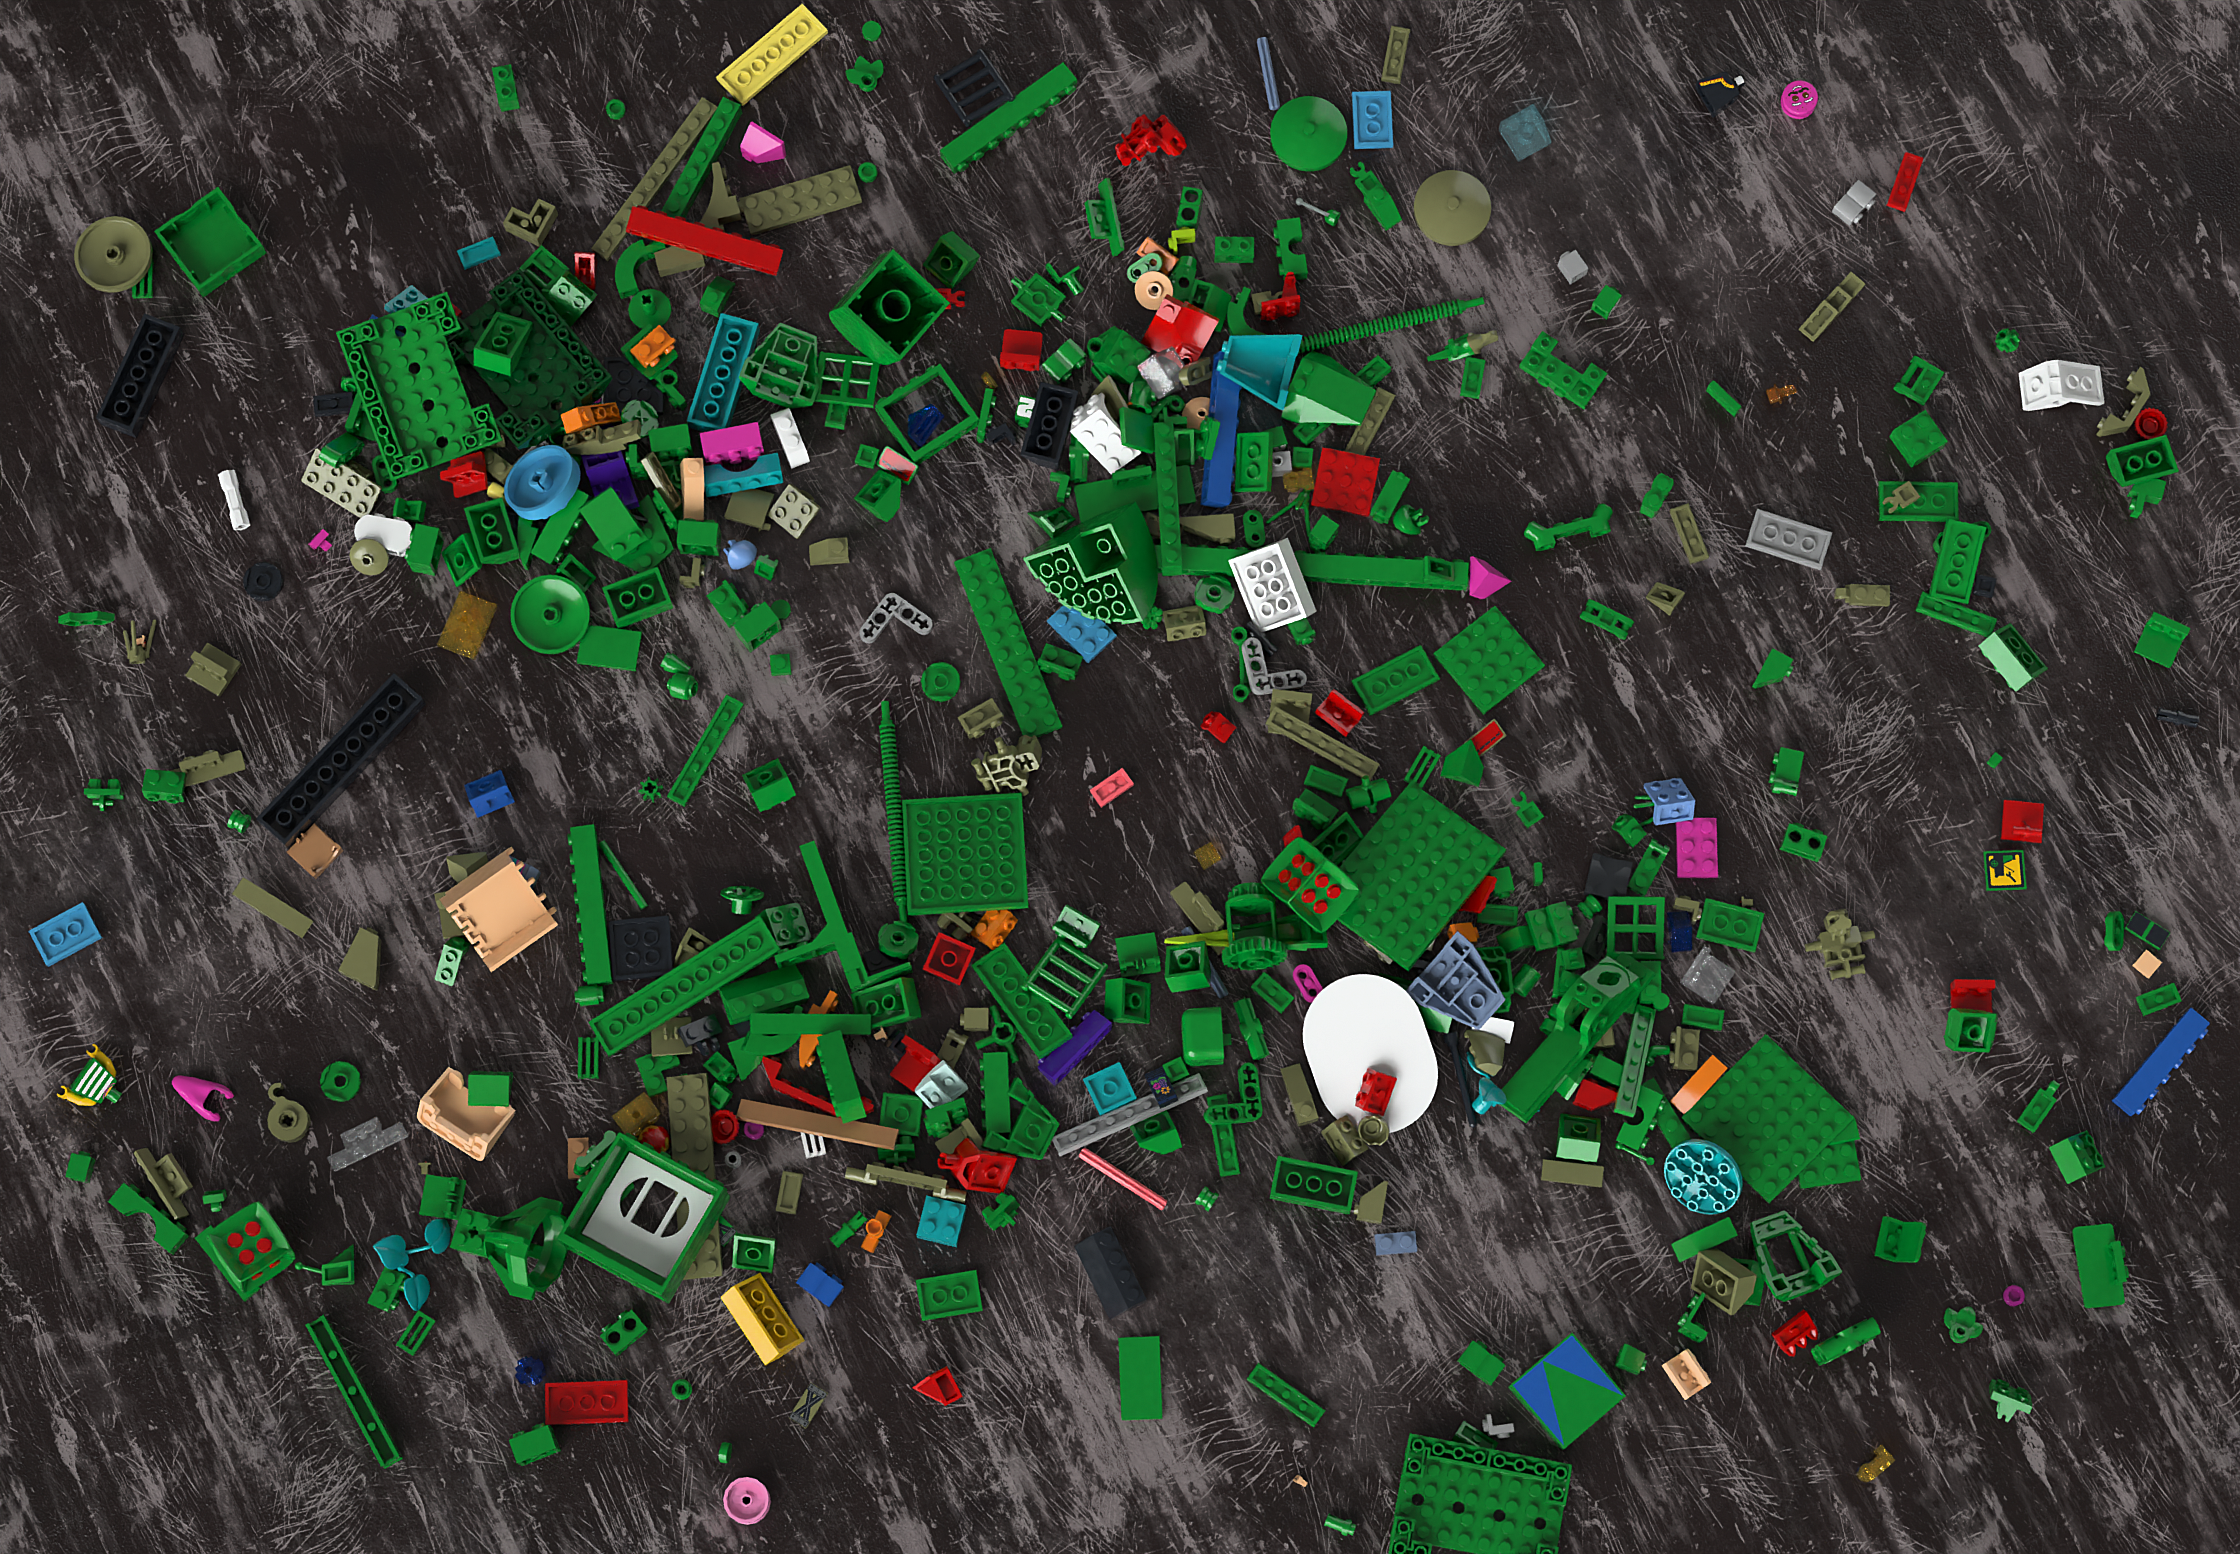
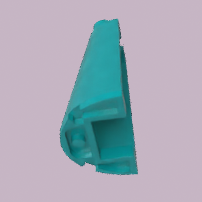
M1303 335L1229 336L1228 341L1224 340L1221 352H1224L1223 360L1219 359L1216 370L1275 408L1283 411L1295 358L1298 355Z

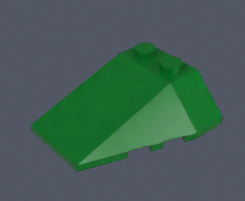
M779 323L766 337L765 341L755 349L754 353L745 360L739 379L754 396L783 407L793 409L812 406L819 389L817 383V336Z
M1311 351L1302 358L1287 390L1288 395L1282 412V418L1298 424L1318 423V425H1325V423H1336L1337 425L1361 426L1376 395V390L1330 356Z

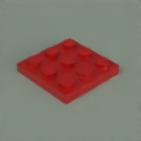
M1322 447L1311 506L1369 517L1380 458Z

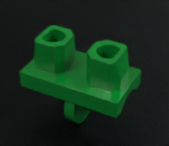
M89 779L88 788H84V795H87L89 799H93V805H99L100 811H106L107 806L114 805V800L107 799H124V793L121 791V782L118 779H109L108 789H101L102 781L100 779Z
M911 1136L900 1137V1144H896L894 1150L878 1147L879 1160H886V1163H894V1166L899 1167V1163H907V1159H915V1147L912 1144Z
M1001 1192L995 1199L1000 1206L995 1211L990 1206H987L982 1211L986 1223L993 1231L1000 1225L1004 1228L1008 1223L1014 1226L1016 1222L1013 1218L1018 1214L1015 1210L1020 1206L1012 1195L1008 1196Z

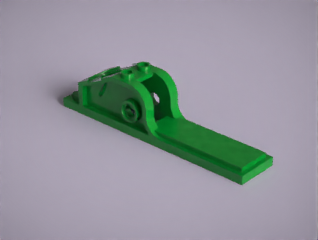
M1622 952L1616 960L1609 956L1605 957L1598 965L1580 976L1558 1004L1556 1010L1557 1022L1553 1031L1502 1088L1507 1101L1505 1104L1499 1105L1527 1123L1655 977V973L1625 952ZM1614 977L1619 979L1616 985L1608 986V983ZM1589 1008L1590 1010L1581 1023L1580 1032H1578L1571 1026L1579 1014Z

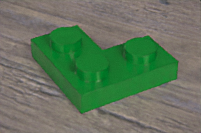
M651 1053L635 1059L649 1098L667 1092V1085L662 1072L681 1065L677 1055L652 1057Z

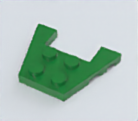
M649 495L640 501V507L636 508L648 520L642 527L648 539L616 560L637 573L658 567L675 551ZM600 540L592 546L595 551L614 560Z
M1017 1077L1014 1078L1007 1095L1021 1102L1024 1106L1008 1139L989 1130L981 1147L1041 1160L1054 1137L1059 1123L1043 1105H1040L1034 1098L1035 1095L1030 1090H1027L1022 1084L1021 1079Z

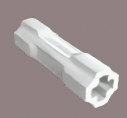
M235 470L222 471L218 476L230 509L233 529H246L251 525L247 511L242 503Z

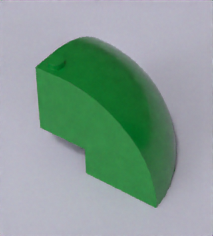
M1136 502L1090 518L1053 537L1023 558L1035 579L1039 578L1046 586L1045 590L1048 593L1051 592L1059 598L1058 601L1070 610L1074 608L1086 618L1092 620L1097 618L1105 620V623L1110 624L1112 622H1121L1122 624L1143 621L1147 617L1154 604L1158 585L1156 552L1149 528Z

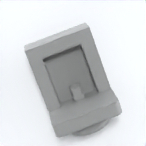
M1486 1414L1485 1420H1482L1483 1430L1488 1433V1436L1497 1435L1498 1439L1510 1437L1509 1433L1514 1432L1513 1423L1493 1426L1491 1414Z

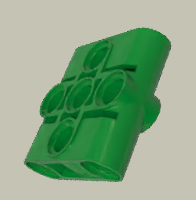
M1873 1317L1865 1319L1815 1345L1811 1349V1353L1817 1364L1821 1366L1876 1338L1877 1335L1881 1334L1880 1328Z

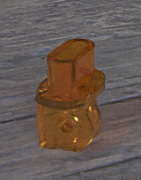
M1773 384L1774 387L1766 389L1770 404L1778 401L1781 404L1782 397L1797 392L1794 385L1784 386L1779 389L1776 384Z

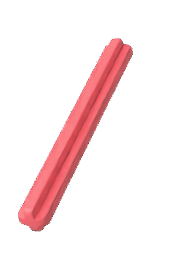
M1083 1148L1079 1154L1081 1159L1160 1210L1165 1208L1167 1204L1166 1199L1089 1149Z

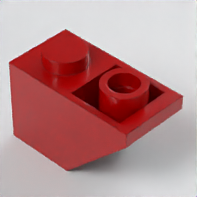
M1591 1078L1583 1079L1574 1098L1573 1105L1592 1112L1616 1102L1617 1089L1611 1086L1602 1087L1598 1085V1081Z

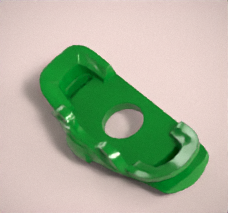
M1191 256L1180 257L1171 275L1168 276L1173 286L1172 297L1183 303L1189 300L1196 274L1197 261ZM1180 278H1186L1189 281L1187 288L1179 286L1178 281Z

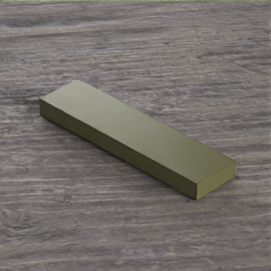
M1380 387L1377 388L1376 395L1362 425L1357 426L1344 452L1365 456L1396 395Z

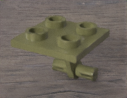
M1109 375L1094 390L1091 397L1095 394L1103 393L1105 395L1104 403L1106 409L1114 421L1117 422L1120 419L1119 409L1122 407L1128 408Z

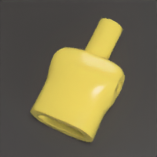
M492 482L487 490L488 497L494 500L502 498L504 505L509 506L504 496V487Z

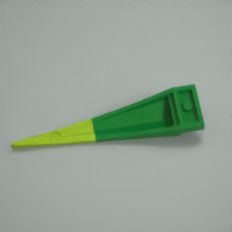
M1297 914L1277 919L1279 942L1281 941L1282 944H1285L1287 950L1307 951V948H1327V932H1317ZM1272 920L1240 927V932H1233L1234 941L1252 936L1273 938ZM1227 930L1166 938L1164 942L1166 944H1185L1205 941L1207 946L1229 947Z

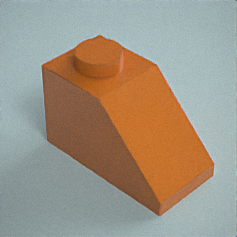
M1472 922L1449 926L1447 931L1449 940L1459 931L1473 945L1477 944L1479 933L1477 927H1473Z

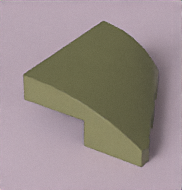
M1466 1030L1464 1037L1469 1038L1471 1042L1469 1050L1474 1056L1476 1067L1495 1076L1503 1066L1505 1040L1485 1032Z

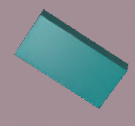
M493 236L457 250L465 270L501 255Z

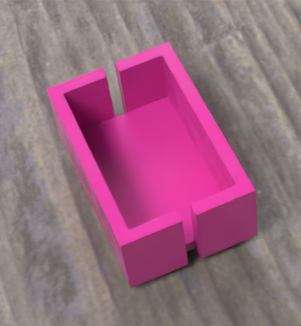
M758 422L700 433L707 466L721 464L722 466L725 463L738 464L742 460H757L758 456L765 455Z

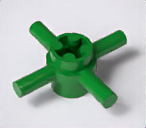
M996 1005L991 1006L989 1011L995 1022V1027L991 1036L975 1042L977 1050L996 1043L999 1046L1005 1047L1012 1064L1019 1061V1058L1012 1043L1016 1038V1033H1019V1031L1010 1023L1003 1022ZM1004 1029L1005 1032H1010V1035L1004 1038V1040L1000 1039L1001 1032L999 1030Z

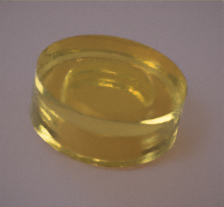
M987 372L981 375V379L989 389L994 390L998 387Z

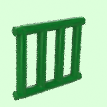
M1058 936L1024 981L1021 988L1025 991L1029 989L1065 1012L1067 1018L1072 1019L1104 975L1108 965L1106 963L1100 964L1064 941L1065 938ZM1058 948H1062L1095 969L1096 972L1092 978L1055 956L1054 954ZM1050 961L1086 984L1082 992H1079L1046 971L1044 968ZM1041 976L1074 997L1076 1000L1071 1007L1034 984L1037 977Z

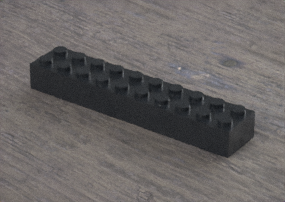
M393 673L263 810L256 820L286 848L290 849L296 843V838H300V834L305 833L419 713L426 705L423 698Z

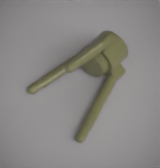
M134 620L131 621L132 647L130 646L127 631H123L129 663L143 664L146 662L145 658H150L149 651L156 620L152 622L145 650H143V646H137Z

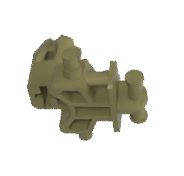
M1027 735L1021 736L1016 747L1013 745L1006 746L1002 738L998 737L994 740L998 753L990 755L988 751L985 752L983 758L984 767L979 758L971 762L977 772L976 777L982 782L985 791L991 790L994 785L997 792H1000L1002 786L1008 785L1012 789L1017 788L1022 793V796H1025L1029 793L1026 788L1029 771L1039 768L1042 747L1036 735L1032 737Z
M1846 909L1830 911L1823 920L1826 932L1820 933L1817 941L1805 944V951L1819 950L1820 953H1823L1825 959L1824 968L1837 965L1842 966L1840 970L1829 971L1831 980L1841 977L1851 978V975L1861 973L1865 974L1863 964L1850 967L1849 963L1864 960L1865 954H1862L1860 943L1875 938L1874 931L1859 932L1857 926H1852Z

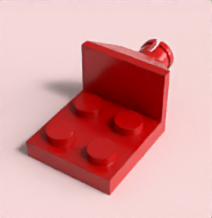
M965 1138L954 1149L953 1154L941 1153L939 1155L945 1159L938 1158V1167L940 1169H949L966 1190L1001 1193L1005 1190L1017 1158L1014 1154L979 1150L969 1138Z

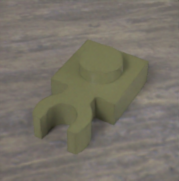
M1271 291L1251 294L1255 315L1261 314V302L1282 297L1283 291L1277 292L1275 296H1271Z
M1910 481L1892 492L1894 497L1885 498L1883 505L1888 502L1892 503L1893 507L1888 512L1893 513L1899 504L1904 509L1918 500L1920 496Z

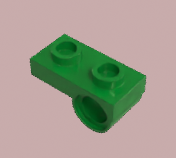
M673 370L660 372L655 377L656 388L670 397L668 401L674 408L678 406L683 411L688 405L683 396L677 391L679 387L677 374ZM668 378L674 379V382L671 384L664 383Z

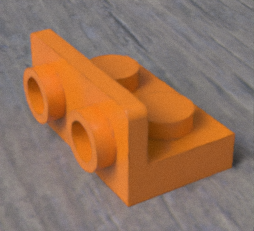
M658 325L634 346L630 352L645 368L649 366L654 367L661 360L659 357L663 353L667 355L675 348L676 340L674 337L671 338Z

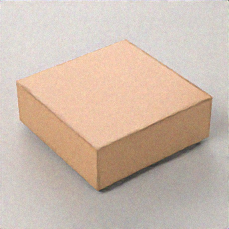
M2145 950L2132 966L2145 977L2150 978L2162 962Z

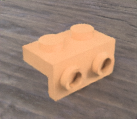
M1688 1348L1662 1365L1685 1400L1711 1383L1707 1373L1702 1369L1695 1355Z

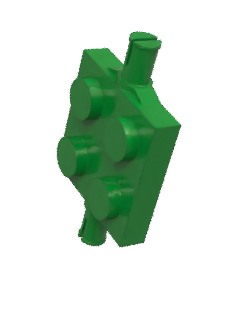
M1035 273L1025 283L1017 278V276L1011 280V283L1019 288L1017 295L1011 300V303L1040 327L1052 316L1061 323L1066 319V316L1058 310L1066 296L1038 273Z

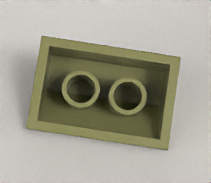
M1717 1248L1698 1251L1691 1289L1699 1294L1702 1292L1706 1293V1299L1728 1314L1734 1315L1753 1294L1757 1275Z

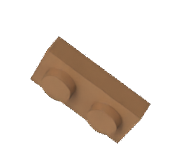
M568 1138L569 1180L579 1179L582 1176L576 1175L573 1168L579 1156L585 1157L587 1155L589 1138Z

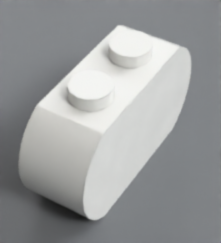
M787 408L771 414L773 425L791 469L810 462L790 409Z
M375 513L374 516H363L355 525L354 533L357 541L365 538L376 540L385 547L390 555L403 557L405 556L406 549L410 548L411 545L410 533L412 528L403 518L393 517V519L386 518L385 515Z

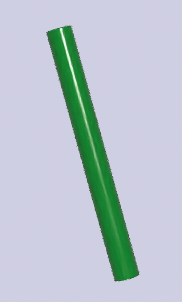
M601 841L598 844L641 910L645 909L648 904L606 841Z

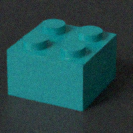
M926 1195L917 1238L957 1248L967 1209L966 1205Z

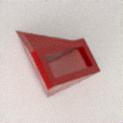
M947 1366L929 1375L913 1387V1389L944 1404V1406L963 1397Z

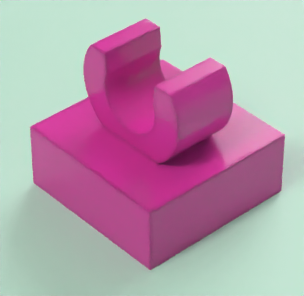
M324 529L320 530L308 544L313 549L320 546L325 552L332 546L325 540L329 534Z

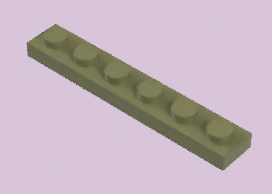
M1276 706L1265 723L1270 728L1361 778L1367 775L1371 781L1379 766V763Z

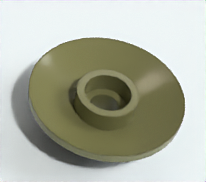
M368 538L358 540L350 550V561L354 568L362 574H380L388 565V552L376 540Z

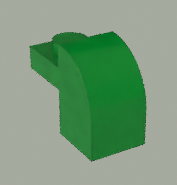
M2155 478L2134 484L2127 494L2128 497H2132L2128 508L2131 510L2130 517L2138 518L2140 516L2144 502L2158 505L2162 500L2166 481Z

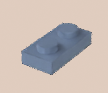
M1415 1231L1374 1235L1376 1256L1417 1252Z

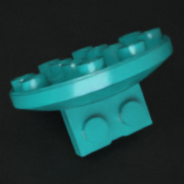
M1702 1139L1686 1140L1676 1145L1666 1158L1664 1165L1666 1183L1672 1196L1690 1211L1702 1214H1719L1730 1209L1739 1199L1743 1186L1741 1171L1733 1157L1717 1144Z

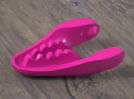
M182 1075L175 1076L172 1080L174 1089L202 1117L210 1121H219L221 1118L218 1113L213 1114L203 1106L209 1093L212 1090H218L227 1099L234 1097V1094L226 1086L219 1083Z

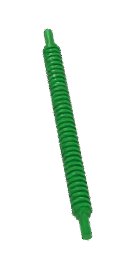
M1483 297L1467 301L1451 300V304L1447 301L1446 305L1443 302L1441 306L1436 304V307L1431 305V308L1427 306L1426 309L1423 307L1421 310L1418 308L1416 311L1402 312L1401 315L1400 313L1396 316L1394 314L1392 319L1390 316H1387V320L1385 317H1382V321L1378 318L1377 322L1374 319L1372 323L1367 321V324L1366 322H1362V325L1358 323L1357 326L1353 324L1352 327L1349 325L1347 328L1346 326L1342 327V329L1338 328V332L1336 329H1333V334L1329 330L1328 335L1325 331L1323 336L1321 333H1318V337L1316 334H1313V338L1309 335L1308 339L1305 336L1301 340L1298 354H1300V350L1301 353H1304L1305 349L1308 352L1310 348L1313 351L1315 347L1316 349H1320V346L1324 348L1325 345L1329 347V342L1333 346L1334 341L1337 345L1339 340L1341 343H1344V339L1346 342H1349V338L1353 341L1354 337L1357 340L1359 336L1364 338V335L1369 337V334L1373 336L1374 333L1378 335L1379 332L1382 334L1384 331L1386 333L1389 330H1398V325L1402 329L1403 324L1406 328L1408 323L1409 326H1413V322L1414 325H1418V321L1419 324H1422L1423 320L1426 323L1428 319L1433 321V318L1438 320V317L1442 319L1443 316L1444 318L1451 317L1452 315L1455 316L1457 311L1458 314H1462L1467 308L1483 305L1484 300Z
M882 701L881 725H879V732L881 734L883 779L885 780L884 785H886L884 790H886L885 795H887L885 800H887L886 814L887 825L889 826L888 835L890 836L889 846H891L889 849L892 851L890 852V856H892L890 860L892 861V882H894L893 887H895L893 892H896L893 895L896 897L894 902L899 907L900 921L908 923L905 851H903L905 850L903 846L904 828L902 825L903 816L901 815L902 805H900L901 800H899L901 799V795H899L901 791L899 790L900 780L897 764L898 757L896 754L897 745L895 744L896 734H894L895 724L890 720L889 701Z

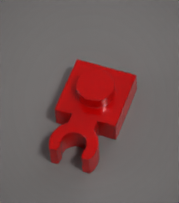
M935 288L950 302L945 309H951V304H955L957 307L965 306V301L957 300L958 297L965 296L964 291H957L951 294V288Z

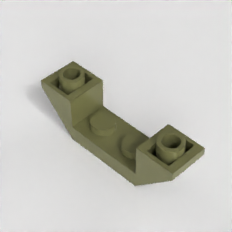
M2139 367L2137 372L2132 371L2127 378L2129 384L2126 388L2136 394L2130 403L2133 406L2130 411L2126 410L2121 419L2111 413L2107 419L2103 417L2097 426L2100 429L2096 434L2097 436L2101 437L2126 432L2150 396L2145 372L2142 367Z

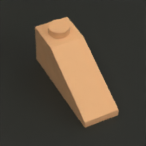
M683 458L680 463L683 520L685 518H692L696 521H703V458Z

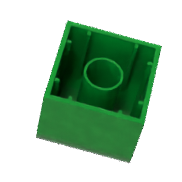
M892 249L877 257L829 312V317L836 329L856 349L879 364L889 365L900 361L950 302Z

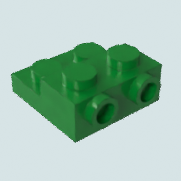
M1566 901L1528 911L1524 914L1536 952L1570 944L1578 939L1579 929L1576 924L1573 925L1571 919L1573 911L1571 906H1567Z
M960 1098L925 1110L927 1117L923 1118L929 1136L933 1135L934 1138H943L953 1131L951 1124H960L970 1117L964 1098Z

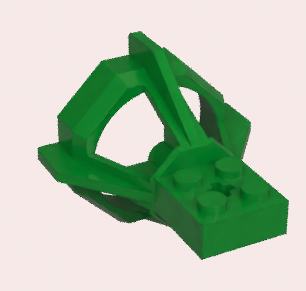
M539 1197L503 1217H496L462 1208L450 1248L488 1258L510 1295L533 1300L536 1291L543 1293L560 1276L568 1249L556 1239L567 1221V1217L560 1214L563 1203ZM541 1222L544 1227L543 1246L531 1243L533 1235ZM527 1257L538 1260V1263L529 1275L527 1271Z

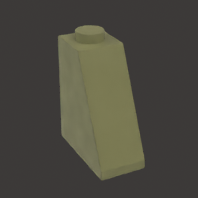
M368 927L366 930L360 928L338 971L342 975L377 991L380 977L381 939L377 936V931Z

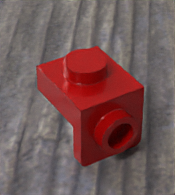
M1213 711L1204 717L1203 723L1200 726L1202 729L1208 730L1222 743H1225L1236 729L1221 713Z

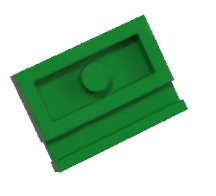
M1205 415L1204 420L1200 424L1201 435L1200 439L1196 441L1195 450L1203 459L1212 460L1221 422Z

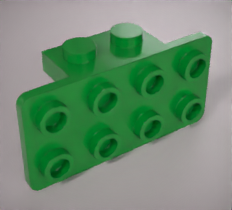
M2108 1223L2073 1228L2072 1234L2084 1307L2097 1308L2124 1304L2125 1297L2122 1284L2127 1282L2126 1278L2129 1277L2127 1266H2124L2125 1248L2121 1246L2120 1241H2115L2113 1225Z

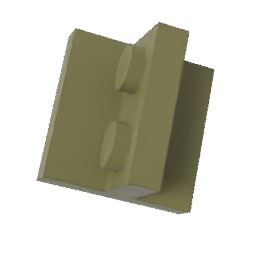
M207 643L200 654L196 651L193 652L190 658L194 663L185 676L220 697L242 664Z

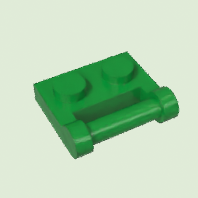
M542 245L519 268L538 287L550 290L566 270L570 271L566 265ZM533 265L551 280L548 284L530 270Z
M1913 356L1910 366L1900 382L1896 383L1894 390L1924 406L1944 372L1925 360ZM1918 367L1922 368L1923 371L1911 389L1908 388L1906 385Z

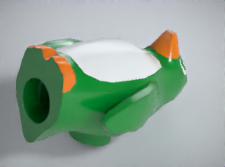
M1139 372L1130 385L1127 406L1130 409L1149 414L1152 412L1150 404L1152 401H1156L1157 392L1156 389H1152L1150 377L1146 372Z

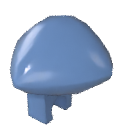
M729 540L730 548H724L723 550L727 555L731 569L735 570L750 565L757 554L756 546L747 540L738 542Z

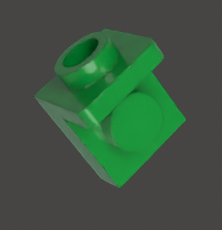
M1163 407L1162 413L1158 415V422H1173L1174 429L1187 428V416L1172 415L1167 417V407Z
M1307 618L1287 624L1297 646L1300 644L1304 646L1314 641L1313 638H1315L1316 632L1312 630Z
M718 1051L703 1064L725 1087L738 1075V1071Z

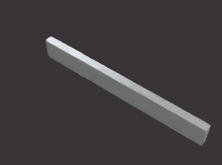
M1200 1073L1172 1085L1179 1100L1160 1109L1152 1093L1054 1136L1052 1141L1059 1156L1207 1093V1087Z

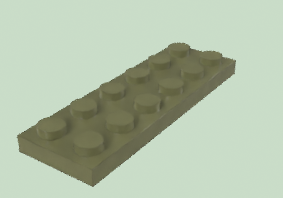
M851 165L739 198L751 236L862 203Z

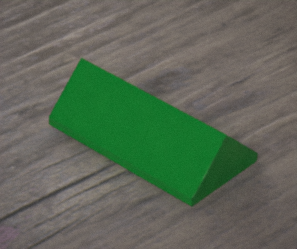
M1345 812L1311 844L1326 859L1338 865L1353 852L1364 836L1350 815Z

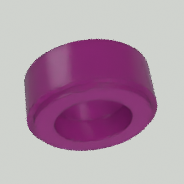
M751 1122L745 1123L744 1133L749 1139L757 1140L763 1136L764 1125Z
M2017 1285L2007 1287L2003 1293L2004 1301L2010 1306L2020 1305L2025 1298L2023 1289Z

